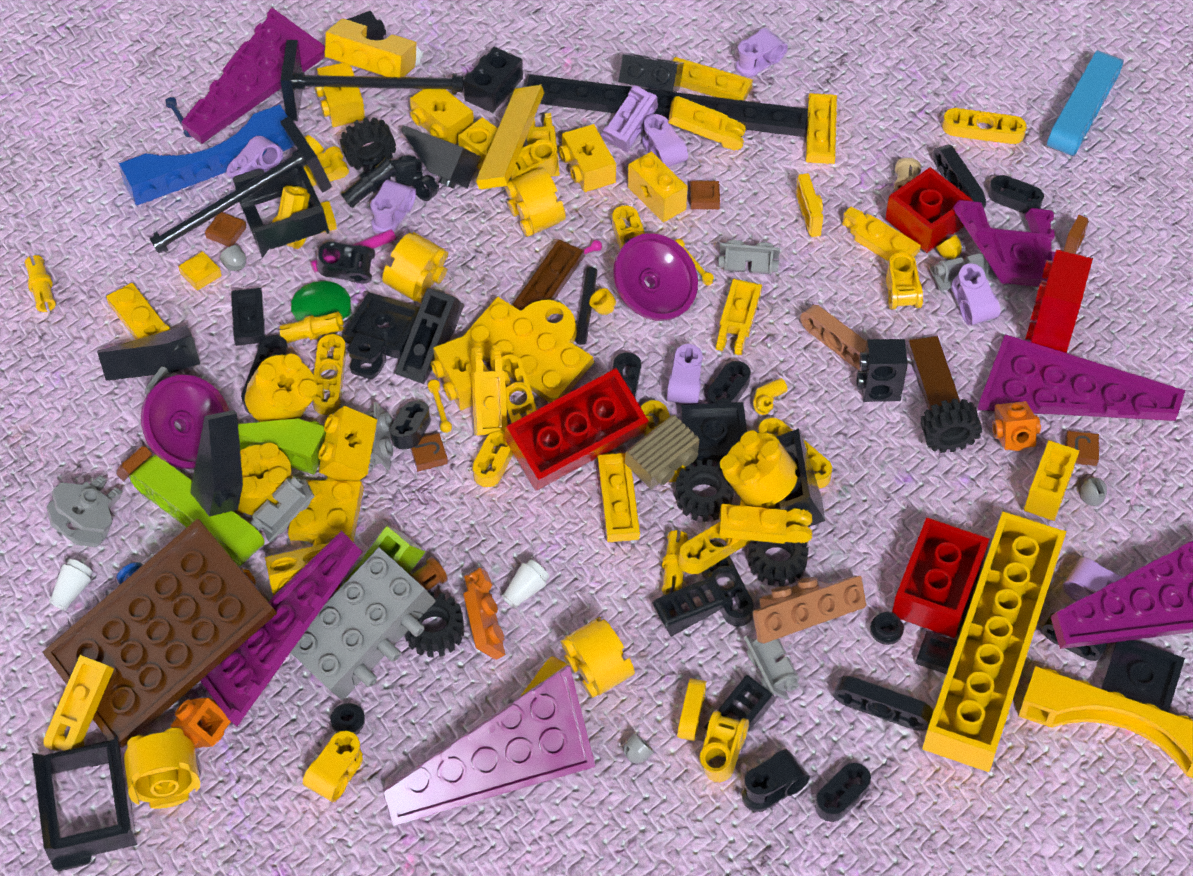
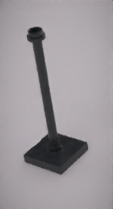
M298 40L286 41L280 81L285 113L293 121H298L302 91L305 90V87L452 90V95L463 93V75H457V73H452V78L305 75V72L302 70Z
M290 116L281 120L280 124L294 149V152L291 153L292 156L162 235H159L157 231L153 233L154 236L149 239L158 253L169 251L167 248L168 244L298 166L300 169L305 166L322 193L332 188L317 155Z

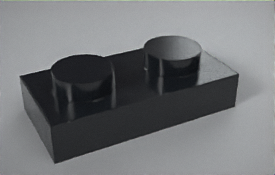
M262 288L231 291L235 346L261 343L266 338Z

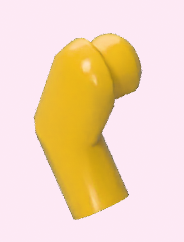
M782 378L756 389L752 405L757 413L761 415L768 414L773 409L774 397L787 392V385Z

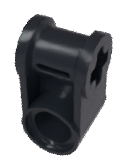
M326 242L318 250L316 268L325 277L365 284L372 281L370 267L371 260L375 258L376 253L372 248L366 246ZM333 256L337 259V262L330 264L324 261L323 258Z
M783 749L746 773L742 801L749 810L754 812L765 811L784 798L802 790L809 782L810 775L788 749Z

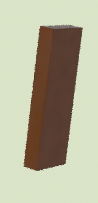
M558 239L517 297L513 306L522 311L534 302L555 300L585 257L584 250Z
M938 336L908 340L907 348L928 410L932 411L931 406L934 404L941 406V401L947 400V403H951L952 399H958V402H960Z

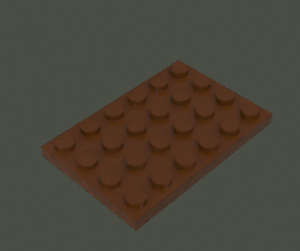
M197 518L42 651V653L66 685L80 655L114 668L93 720L108 740H113L115 736H118L121 747L124 748L129 739L140 734L278 613L207 527Z

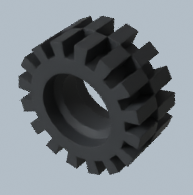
M368 117L363 118L362 123L356 120L353 122L354 127L348 125L346 127L347 132H342L340 144L348 164L351 167L354 166L356 170H360L361 167L364 170L363 162L370 161V159L375 157H387L391 160L393 158L392 153L396 152V142L388 124L382 119L378 121L376 117H372L371 121H369ZM373 142L372 144H370V145H368V146L362 147L363 145H365V144H367V143Z
M952 399L951 403H947V400L941 401V406L934 404L931 406L932 411L927 409L924 412L925 416H921L920 423L926 444L935 452L938 449L940 453H945L947 449H950V452H956L958 447L963 450L966 448L965 444L972 445L975 443L974 439L981 437L982 426L976 406L974 407L972 402L968 403L965 399H962L960 402H958V399Z
M697 460L696 467L692 463L689 464L686 470L681 469L676 480L677 506L679 509L683 508L685 516H688L691 512L692 519L696 521L698 516H703L702 522H708L709 516H712L713 521L719 519L721 504L732 505L734 489L724 477L720 463H717L714 467L712 466V460H707V465H702V460ZM698 485H710L717 490V493L710 497H702L696 495L692 489Z
M751 540L748 553V566H751V573L753 575L758 573V580L761 582L767 578V585L773 586L774 581H779V587L785 586V580H788L789 584L794 583L796 577L800 579L803 575V570L805 571L809 549L807 547L808 542H785V544ZM771 548H782L788 551L791 557L786 561H774L769 559L765 553Z
M428 592L434 598V592ZM441 592L438 598H434L436 601L418 621L422 623L427 618L440 617L446 621V627L438 632L423 631L419 636H414L409 630L405 634L409 647L412 650L416 648L419 655H423L426 650L428 657L434 658V652L436 651L439 652V657L445 656L446 648L451 653L455 650V644L460 645L462 642L461 636H464V621L461 606L459 603L455 605V599L451 596L446 601L445 593Z

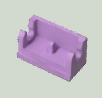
M636 85L632 86L628 97L609 125L605 126L601 133V137L627 153L644 129V120L648 116L653 115L658 108L657 96Z

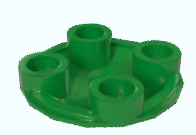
M316 281L303 286L295 293L291 301V312L297 321L304 320L306 316L320 317L334 312H339L344 319L351 315V298L346 289L337 283Z

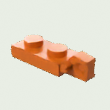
M478 568V570L464 576L467 591L463 593L476 649L497 660L506 655L503 645L505 637L496 616L498 612L497 604L489 592L492 586L488 572Z

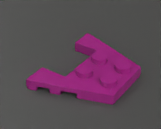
M959 200L953 207L954 211L1001 283L1039 287L1041 280L1047 281V279L1042 278L1046 260L1053 261L1055 255L1051 242L1055 239L1054 230L1051 229V222L1054 220L1052 210L1031 208L1025 214L1031 232L990 228L981 202Z

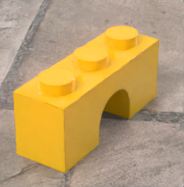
M343 18L326 31L325 57L386 77H405L415 67L416 41L393 34L384 40H370L366 38L367 26Z

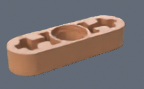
M812 305L801 314V323L811 335L853 367L860 370V352H865L867 341L819 305Z

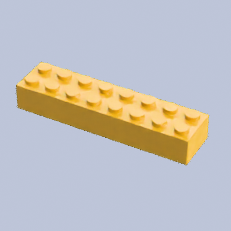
M1002 511L936 703L922 750L990 772L1067 531Z

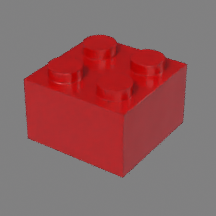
M929 167L889 195L885 220L905 236L920 244L921 249L928 253L964 227L953 207L959 200H973Z

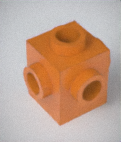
M1027 402L996 404L995 420L992 421V432L994 438L999 439L1005 450L1020 451L1024 448L1036 447V434H1040L1041 424L1038 415H1034Z
M206 697L183 702L176 710L175 716L177 718L170 727L182 729L184 736L192 740L195 748L213 747L218 743L231 721L213 699Z

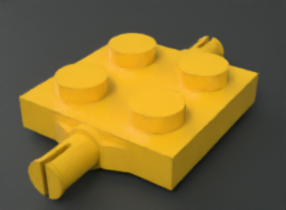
M329 476L325 480H306L315 497L311 500L308 507L300 511L290 522L288 529L290 541H307L316 546L329 543L343 531L354 542L364 491L362 481H339Z

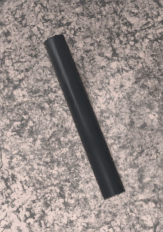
M594 267L586 268L575 338V342L580 345L586 344L592 311L589 301L595 292L598 272Z

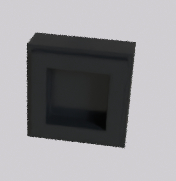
M926 631L915 664L947 674L958 641Z

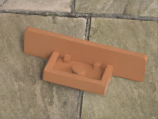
M854 575L834 583L819 582L816 577H807L798 580V585L793 587L780 586L771 590L772 594L759 598L761 608L753 611L757 640L759 643H767L865 608L866 600L862 577Z

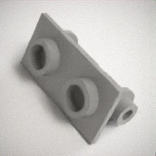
M728 240L726 243H720V254L725 256L719 255L718 267L724 268V271L745 272L746 262H752L751 273L772 275V272H778L779 260L773 259H779L780 248L766 242H760L754 246L744 245V242L739 240Z
M982 252L967 256V259H962L961 257L948 261L940 260L939 264L929 268L940 291L951 289L952 281L966 264L973 263L980 266L985 272L987 280L996 279L993 269Z
M374 402V411L364 412V414L378 419L369 469H373L375 465L381 463L388 471L390 470L391 456H393L390 433L393 420L388 412H385L377 402Z
M295 475L292 479L287 478L272 494L273 498L279 503L275 505L267 500L252 515L253 520L250 524L258 531L263 529L270 543L287 529L288 524L300 511L305 510L315 497L305 479L301 481Z
M745 636L744 639L749 647L747 655L756 667H759L763 675L761 683L764 688L785 700L790 699L786 690L790 692L799 687V676L788 657L777 662L776 659L786 653L780 639L759 643L758 640Z

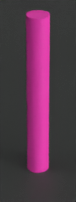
M390 229L353 244V246L360 245L375 249L395 241L396 236L394 231ZM333 256L323 258L324 261L330 264L337 262V259ZM316 260L311 261L310 264L315 273L318 272Z

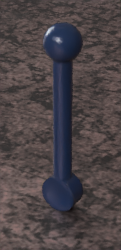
M167 98L165 100L166 106L173 110L182 125L181 122L184 118L176 106V98ZM185 129L183 130L186 137H192Z

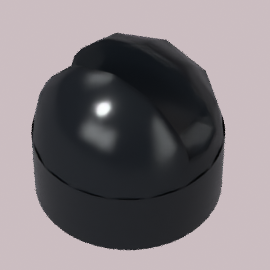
M426 175L415 181L413 188L416 189V195L421 200L429 201L439 192V184L436 183L435 177Z

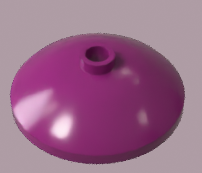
M647 233L633 237L619 250L614 262V281L619 295L630 309L650 320L668 321L679 317L690 308L697 295L698 276L691 257L681 245L664 235ZM644 280L650 284V288L645 284Z
M175 375L160 381L147 394L141 409L142 431L148 445L160 459L178 468L195 469L204 417L230 410L220 392L207 381L192 375ZM175 422H178V423L180 424V426H181V430H180V431H178V430L175 428V426H174V423H175Z

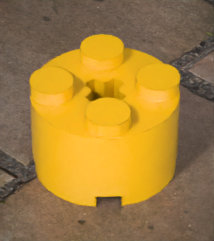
M538 168L509 180L507 186H505L506 192L510 197V200L507 201L509 209L514 217L519 215L521 218L520 226L526 237L566 220L562 200H557L555 192L558 190L546 169Z
M415 232L413 234L408 233L392 251L390 256L395 258L391 267L385 266L382 279L384 284L413 301L422 304L427 288H430L434 282L441 283L446 276L447 268L444 267V263L448 257V251Z
M295 354L275 355L265 359L253 374L247 385L245 404L251 415L260 422L300 419L313 401L318 387L312 372L302 363L299 356Z
M754 430L745 432L741 436L740 441L720 461V468L723 470L726 480L742 501L751 507L764 508L762 505L764 503L772 501L773 504L780 502L793 490L797 481L795 474L797 466L779 440L768 433H757Z
M274 443L253 445L242 449L240 454L243 487L237 511L242 514L244 512L253 515L267 500L275 505L279 503L273 498L272 494L287 478L292 479L293 474L288 457Z
M600 616L565 636L560 641L566 652V655H564L566 663L570 666L573 673L580 671L584 678L581 683L591 699L597 695H602L635 675L630 657L623 660L624 654L622 649H624L622 642L605 619L601 620Z
M170 728L161 733L134 736L127 742L128 748L124 753L128 793L134 803L140 805L139 800L149 802V807L155 809L173 807L187 801L189 793L194 788L196 792L200 788L195 746L192 740L184 736L182 729Z

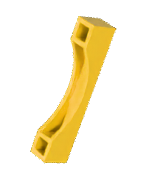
M1035 666L1018 715L1019 717L1050 728L1069 723L1093 722L1127 729L1145 737L1160 747L1177 763L1186 776L1193 778V720L1183 715L1177 716L1162 711L1155 705L1142 704L1128 699L1121 693L1108 692L1096 688L1086 681H1076L1062 676L1052 669H1042Z

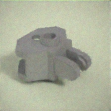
M101 475L91 483L86 481L83 485L61 482L53 489V500L46 508L50 525L75 545L98 547L105 541L112 524L109 509L119 500L123 492L116 487L106 496L100 491L107 482ZM71 523L76 530L69 529L67 524Z

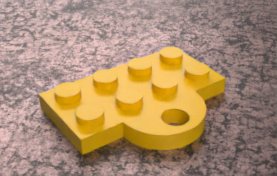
M497 297L463 335H468L474 347H481L483 360L489 364L490 348L493 345L500 346L501 357L508 354L519 357L523 363L531 391L549 403L568 394L594 363L592 355L573 344L577 334L573 313L567 306L554 300H540L520 311ZM552 314H561L563 316L562 320L557 323L547 321L548 317ZM507 365L505 372L516 381L515 369L512 365Z

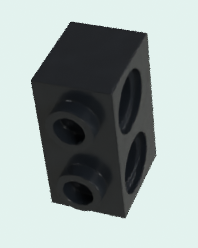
M494 46L487 55L481 57L473 71L468 72L464 77L465 101L494 113L523 79L522 58Z
M626 53L622 56L618 82L676 92L680 89L684 63Z
M867 339L865 352H860V371H857L856 375L857 389H862L863 402L901 401L908 366L905 339Z

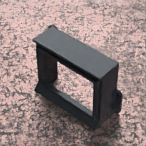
M299 166L240 201L241 209L262 258L269 249L299 241L324 231L327 234L330 233L323 207L304 167L301 169ZM259 168L233 177L235 189L237 190L262 175L264 170ZM286 186L302 187L310 194L306 210L296 212L289 218L263 225L255 205L282 197L283 188Z
M115 736L113 740L47 755L32 753L43 847L55 871L85 866L91 862L92 855L137 845L131 799L127 786L124 752L118 736ZM109 763L118 825L61 838L53 774Z

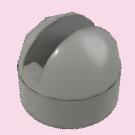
M238 245L226 248L220 255L221 262L230 271H240L246 265V255Z
M1096 477L1087 479L1082 484L1080 490L1082 501L1091 506L1102 504L1107 495L1105 482Z
M636 733L624 745L625 756L630 762L635 764L646 761L654 753V750Z

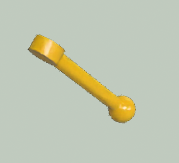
M676 239L675 242L681 245L691 257L696 270L702 276V283L704 285H711L714 281L713 274L705 272L684 247L685 243L682 239Z
M431 380L428 382V390L433 393L441 419L440 430L448 433L452 430V424L447 421L439 394L440 383L437 380Z

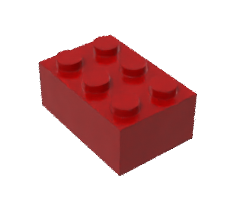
M1056 249L1053 261L1046 260L1042 278L1047 279V281L1041 280L1030 321L1034 322L1029 324L1026 340L1067 353L1093 258Z
M926 517L896 593L892 613L896 614L900 620L955 638L982 567L990 538Z

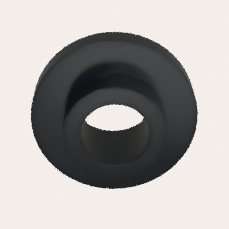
M883 612L873 618L870 625V633L877 642L891 645L897 643L903 636L904 625L896 614ZM889 628L892 632H885L881 629Z
M341 704L331 714V726L336 733L350 731L357 735L365 724L364 712L356 704ZM345 716H353L350 721L342 720Z

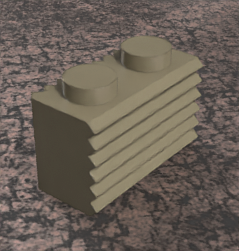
M673 414L626 451L625 464L650 489H653L658 484L664 485L669 482L674 476L675 470L682 465L687 467L694 462L698 456L699 438Z

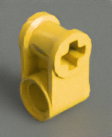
M540 139L523 147L511 174L512 179L538 168L546 169L550 176L555 174L558 169L555 144L548 139Z
M896 252L889 259L886 275L889 308L894 310L897 306L913 305L915 308H922L923 291L919 281L916 260L910 253Z
M713 711L700 753V761L708 779L714 782H723L732 776L740 750L747 736L748 719L742 718L739 721L721 716L720 711ZM720 756L726 759L725 764L720 768L709 766L710 760L714 757Z
M350 731L336 733L318 758L307 769L303 778V785L332 803L336 802L362 765L363 754L360 749L358 736Z

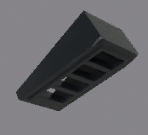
M714 576L664 595L652 602L671 637L730 605ZM710 589L716 600L709 602L704 592ZM699 596L703 605L697 607L693 598ZM687 602L690 610L684 612L681 605ZM675 609L678 615L671 617L669 611Z
M746 674L717 711L721 712V716L727 717L732 712L740 719H748L749 731L775 702V697L773 693ZM748 693L759 700L756 705L745 698ZM739 702L751 710L748 715L736 707ZM708 721V723L704 726V728H705L706 730H707V728H708L709 721Z

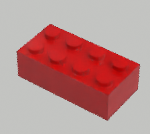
M615 368L507 425L504 439L534 490L537 491L597 459L598 455H604L645 433L649 420L619 371Z

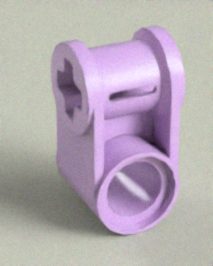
M763 28L739 43L738 53L740 57L736 62V71L742 76L753 77L772 64L778 63L785 56L788 45L769 29Z
M653 114L644 120L646 133L642 138V145L648 153L652 151L667 167L688 159V152L684 141L677 135L666 117Z
M264 136L253 137L241 153L230 162L227 168V175L233 179L236 175L259 168L263 169L265 173L281 163L283 158L282 149Z
M386 180L383 183L380 191L370 203L371 211L374 214L371 222L374 232L380 234L390 229L393 231L397 230L403 218L411 211L416 198L415 188L391 180Z
M973 263L964 265L952 281L951 289L958 302L965 323L971 326L999 317V303L991 290L983 269Z
M684 344L676 349L672 374H670L667 401L698 404L703 356L702 351L696 345Z
M1081 558L1063 583V590L1070 598L1078 601L1124 577L1100 566L1094 560Z

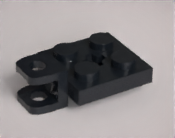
M368 292L343 334L345 343L350 344L348 351L349 357L352 358L350 363L351 373L364 378L374 379L384 367L387 361L386 355L400 359L420 307ZM384 323H389V327L387 328H379L377 326H383ZM364 363H369L372 365L368 369H363L360 367Z

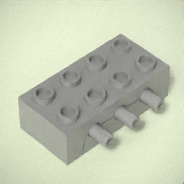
M378 548L323 606L290 653L343 701L361 681L367 687H371L376 683L377 676L371 670L384 656L392 662L400 657L401 652L394 645L408 630L414 636H419L424 631V625L418 620L436 600L382 549Z

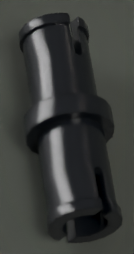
M385 157L383 161L368 173L363 172L360 175L361 178L342 192L341 195L350 207L354 208L357 203L371 192L375 194L379 190L378 187L398 171L390 160Z

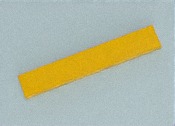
M542 85L514 90L476 179L479 189L507 186L544 95Z

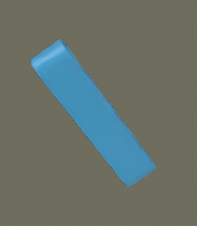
M1099 50L1095 52L1053 126L1047 141V147L1075 156L1122 69L1124 59Z

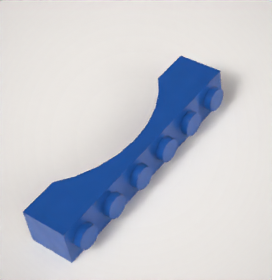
M279 104L254 113L247 124L235 135L209 149L183 155H154L145 153L121 162L119 167L123 183L135 205L138 206L226 173L230 162L241 153L253 137L264 136L278 145L282 151H286L293 147L280 121L288 116Z

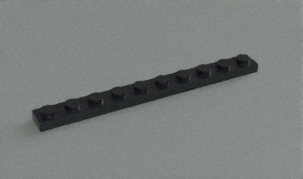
M529 74L526 87L542 85L544 95L540 104L617 113L632 88L630 86ZM642 88L650 94L657 96L658 108L654 114L662 115L668 120L671 102L675 96H679L728 115L729 118L741 122L745 126V130L804 137L808 115L807 108Z

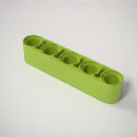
M153 454L129 475L131 483L141 494L186 528L198 518L238 566L243 565L265 544L260 532L233 511L209 517L190 493L192 480L166 461L160 459L157 455Z

